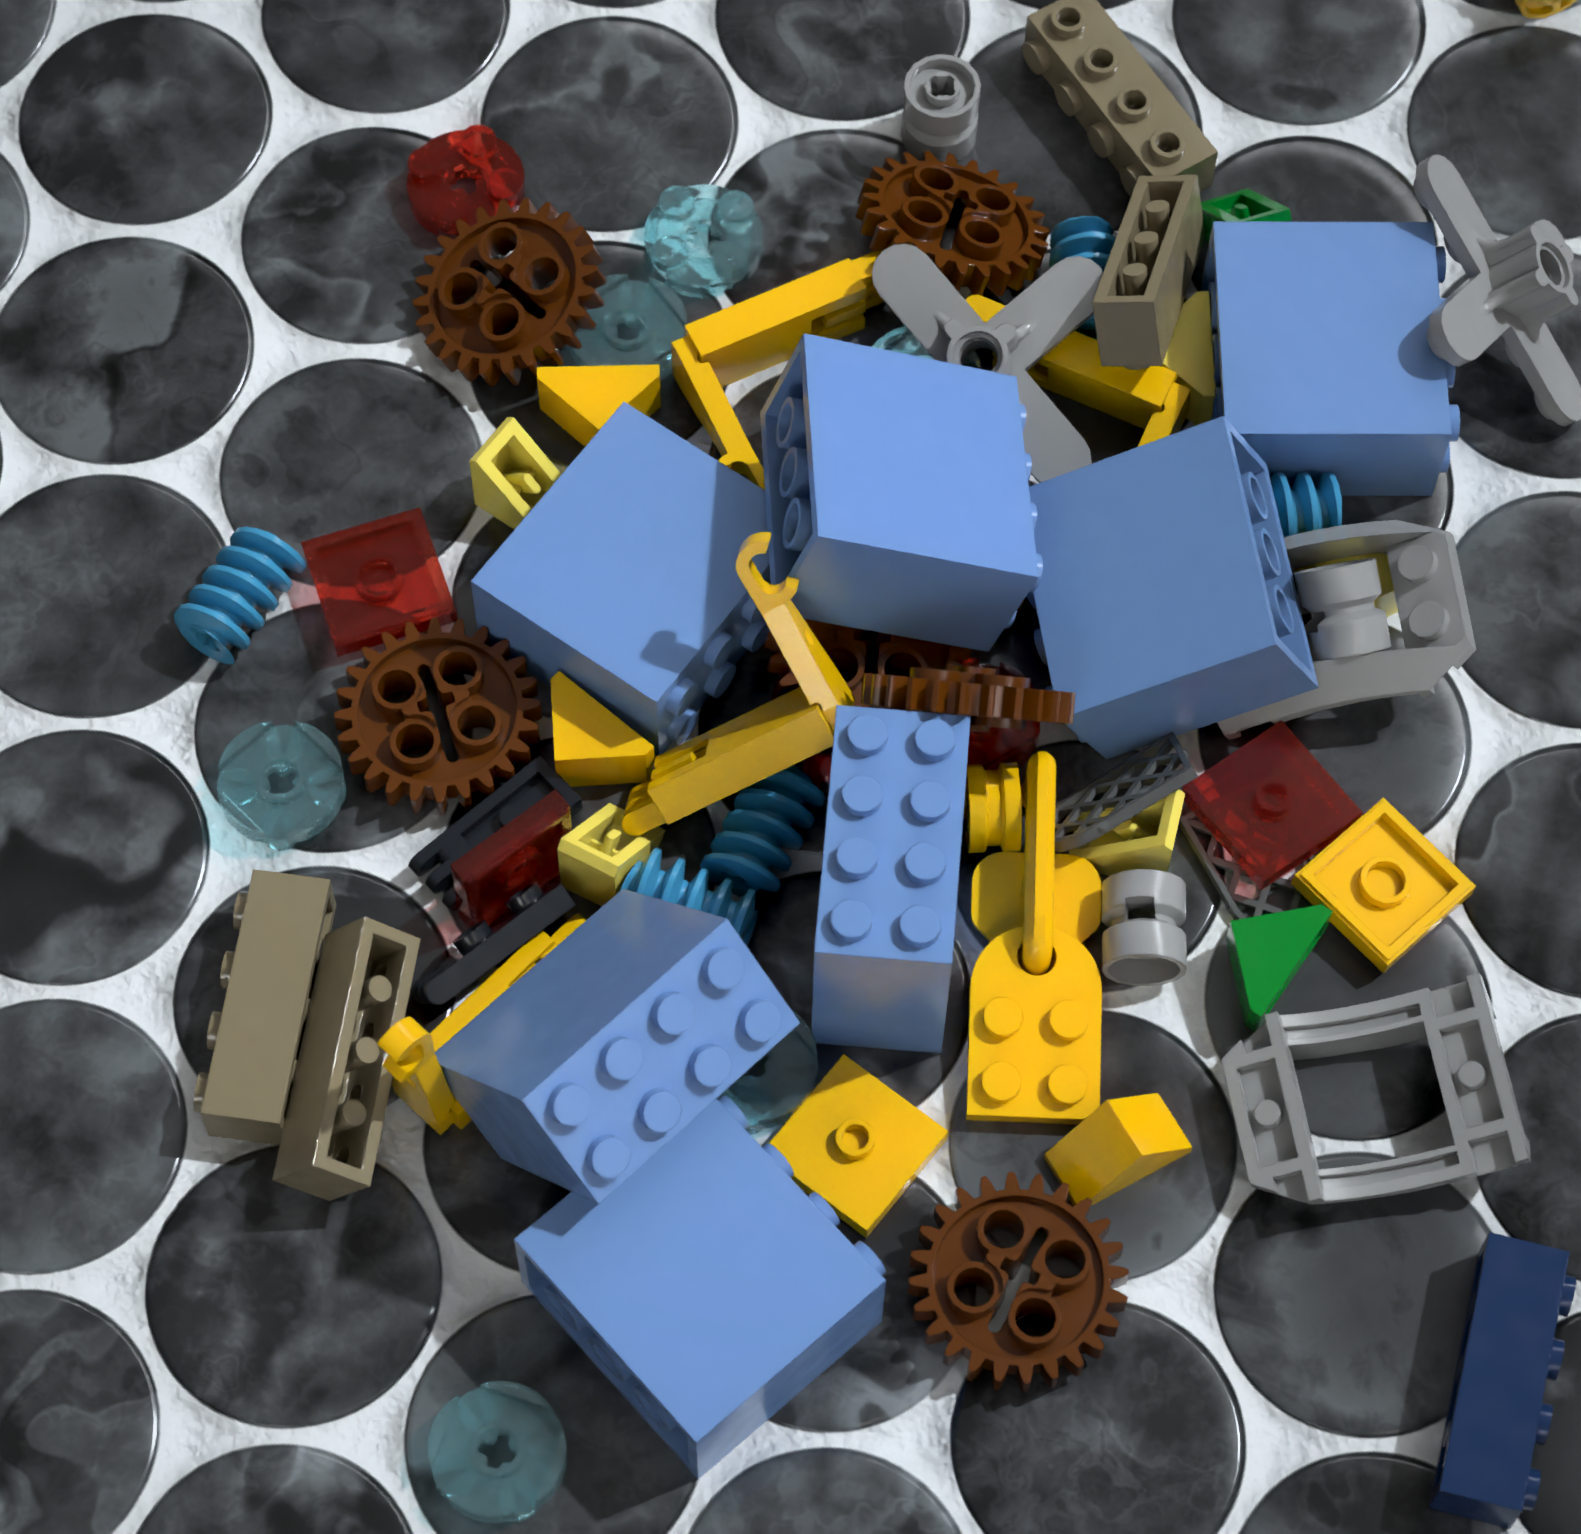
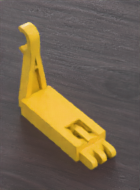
M874 251L852 261L849 258L684 325L685 337L671 342L672 374L722 455L718 460L719 462L738 474H744L751 482L765 490L764 468L752 449L722 387L789 360L804 333L837 340L864 329L865 318L862 313H865L866 309L884 302L875 289L872 279L874 262L882 251Z
M971 295L966 298L967 303L984 323L1005 307L1003 304L980 295ZM1076 331L1071 333L1026 371L1040 387L1145 429L1138 447L1179 432L1189 411L1191 389L1176 383L1177 372L1162 366H1150L1140 370H1130L1123 366H1101L1098 340ZM992 352V355L994 356L992 360L993 367H995L997 363V356L995 353Z
M770 532L755 533L743 541L737 555L736 572L763 616L800 687L656 756L654 761L656 769L652 770L651 779L633 787L629 793L622 819V828L629 835L639 836L664 823L669 825L832 747L837 705H855V697L842 675L791 601V598L797 591L799 579L787 576L780 584H769L764 581L751 559L757 554H766L771 538Z
M579 913L573 915L551 937L542 930L528 940L430 1034L412 1017H405L395 1023L377 1043L388 1054L382 1066L393 1075L392 1085L394 1093L439 1135H442L453 1123L462 1130L472 1119L451 1093L435 1052L582 925L586 919Z

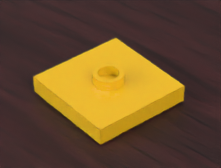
M1384 797L1297 872L1291 882L1313 906L1322 904L1333 911L1330 922L1383 974L1470 897L1476 887Z
M843 1054L769 1144L776 1147L787 1159L794 1171L791 1179L801 1190L808 1195L812 1192L819 1194L832 1207L841 1220L867 1238L947 1141L949 1131Z

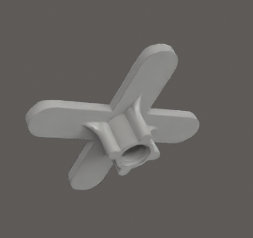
M1438 154L1419 162L1416 167V178L1413 183L1415 195L1419 203L1431 212L1442 231L1445 247L1453 260L1461 264L1469 278L1432 312L1427 330V340L1431 350L1438 358L1459 367L1477 359L1498 337L1502 336L1506 353L1511 362L1519 367L1534 391L1535 402L1541 414L1545 418L1553 420L1558 425L1564 427L1581 420V386L1545 324V321L1579 303L1578 296L1573 289V272L1570 264L1574 259L1572 249L1566 244L1557 227L1545 219L1538 220L1505 239L1497 240L1454 165L1444 156Z
M897 244L883 250L874 262L872 269L873 285L882 300L933 360L963 365L965 357L975 349L984 348L991 350L997 356V363L992 372L1017 376L1019 403L1024 404L1026 408V422L1023 430L1025 452L1031 456V475L1035 480L1041 483L1092 464L1091 452L1084 438L1026 371L1094 315L1092 302L1103 274L1100 266L1091 259L1081 256L1067 257L1052 266L984 323L932 260L918 247L909 244Z

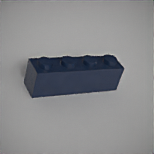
M1492 1232L1488 1233L1477 1255L1429 1509L1508 1529L1512 1527L1523 1509L1533 1510L1541 1480V1470L1530 1468L1534 1445L1545 1444L1553 1414V1405L1542 1403L1546 1379L1556 1381L1565 1347V1341L1554 1338L1558 1315L1568 1316L1576 1288V1277L1566 1275L1569 1251Z

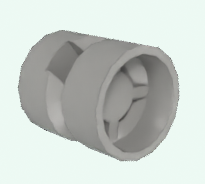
M937 54L924 57L916 62L906 74L901 137L905 148L920 161L925 151H930L938 161L944 162L948 153L953 154L956 160L959 161L967 156L975 145L981 83L977 72L968 62L956 56Z
M1376 558L1330 564L1294 573L1300 608L1311 612L1312 619L1305 625L1312 661L1356 656L1392 646L1386 612L1374 606V600L1382 593Z
M1135 869L1110 875L1103 881L1102 922L1108 929L1102 935V973L1108 979L1132 986H1154L1176 981L1185 975L1187 969L1186 934L1179 927L1186 920V884L1181 877L1160 870Z

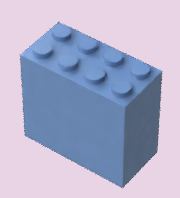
M1213 221L1200 287L1201 291H1209L1216 396L1213 402L1211 420L1224 416L1267 464L1270 478L1272 474L1282 472L1286 476L1291 489L1296 475L1300 472H1307L1311 476L1316 489L1321 474L1332 472L1337 478L1341 496H1432L1439 473L1448 472L1450 463L1449 442L1458 441L1460 410L1458 404H1449L1448 388H1453L1455 366L1446 360L1438 358L1431 350L1427 340L1429 318L1432 312L1447 299L1440 298L1439 283L1444 282L1446 274V252L1444 246H1435L1433 222Z
M804 333L760 412L767 532L771 533L768 545L771 584H780L787 576L799 579L797 591L791 598V601L803 619L989 652L1002 631L1012 626L1017 609L1029 591L1033 592L1037 589L1043 571V559L1039 553H1036L1034 530L1037 522V507L1035 503L1030 502L1028 481L1031 474L1032 460L1030 454L1026 453L1024 448L1023 430L1026 422V408L1024 404L1019 403L1017 376Z
M623 402L471 580L477 631L483 626L488 627L489 647L503 639H507L510 642V659L524 656L527 672L550 687V679L558 671L563 673L654 746V755L658 756L664 753L672 742L681 744L686 740L698 721V710L710 695L718 698L725 692L736 673V663L747 650L752 653L756 652L763 645L767 633L770 631L736 572L737 555L743 541L755 533L767 532L765 490L626 402ZM767 548L766 554H757L751 559L764 581L771 584L769 548Z
M1224 416L1029 487L1030 502L1035 503L1037 507V522L1034 530L1036 553H1039L1043 559L1040 583L1035 591H1029L1027 594L1030 604L1034 609H1037L1040 628L1034 631V641L1041 660L1049 668L1052 685L1047 686L1045 690L1076 693L1073 724H1064L1075 732L1080 742H1087L1105 759H1109L1151 745L1171 732L1178 736L1319 688L1267 464Z
M837 705L814 949L811 1043L939 1054L942 1052L953 959L971 716Z
M622 889L435 1052V1055L451 1093L501 1159L600 1204L799 1025L800 1022L727 918Z
M725 1095L721 1096L718 1100L715 1099L600 1204L571 1192L514 1239L521 1282L698 1480L882 1322L886 1280L882 1277L886 1270L877 1255L861 1241L853 1245L836 1227L840 1221L832 1207L816 1192H812L807 1196L791 1179L794 1171L787 1159L773 1145L767 1143L762 1148L745 1130L749 1127L746 1117L738 1106Z

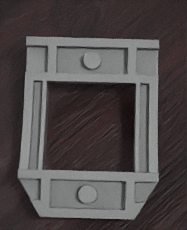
M1386 520L1335 526L1284 537L1291 570L1339 558L1387 552L1405 649L1371 652L1314 662L1313 665L1319 688L1217 723L1224 736L1231 740L1240 737V731L1269 721L1277 725L1308 714L1374 699L1419 694L1423 698L1434 695L1435 684L1452 666L1459 669L1476 651L1454 536L1449 531L1400 520Z
M1480 973L1467 976L1468 981L1430 991L1427 987L1373 1002L1317 1012L1280 1015L1276 1011L1266 1014V1021L1244 1043L1240 1040L1221 1059L1250 1185L1260 1190L1314 1205L1414 1192L1531 1162L1530 1143L1524 1133L1494 1020L1497 1017ZM1428 1038L1455 1145L1386 1161L1319 1169L1293 1061L1387 1048Z

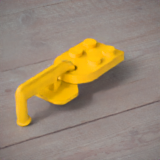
M1039 751L1028 760L1025 779L1020 786L1021 803L1026 808L1025 852H997L988 855L977 865L972 877L971 921L989 944L979 955L970 981L966 1120L1078 1125L1100 1106L1102 982L1097 964L1083 943L1097 931L1100 925L1101 879L1096 868L1085 858L1072 854H1055L1056 761L1048 752Z

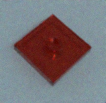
M420 507L301 542L302 551L337 657L360 651L364 646L370 648L383 644L382 633L385 631L396 640L406 637L405 624L409 621L412 622L420 633L428 630L432 617H437L440 626L458 620L451 594Z
M1282 720L1182 787V791L1185 793V803L1260 890H1263L1330 844L1363 815L1358 806Z
M556 789L450 865L459 917L468 928L481 920H485L489 925L508 911L504 903L516 892L535 881L541 887L560 873L557 848L561 838L572 830L570 805Z

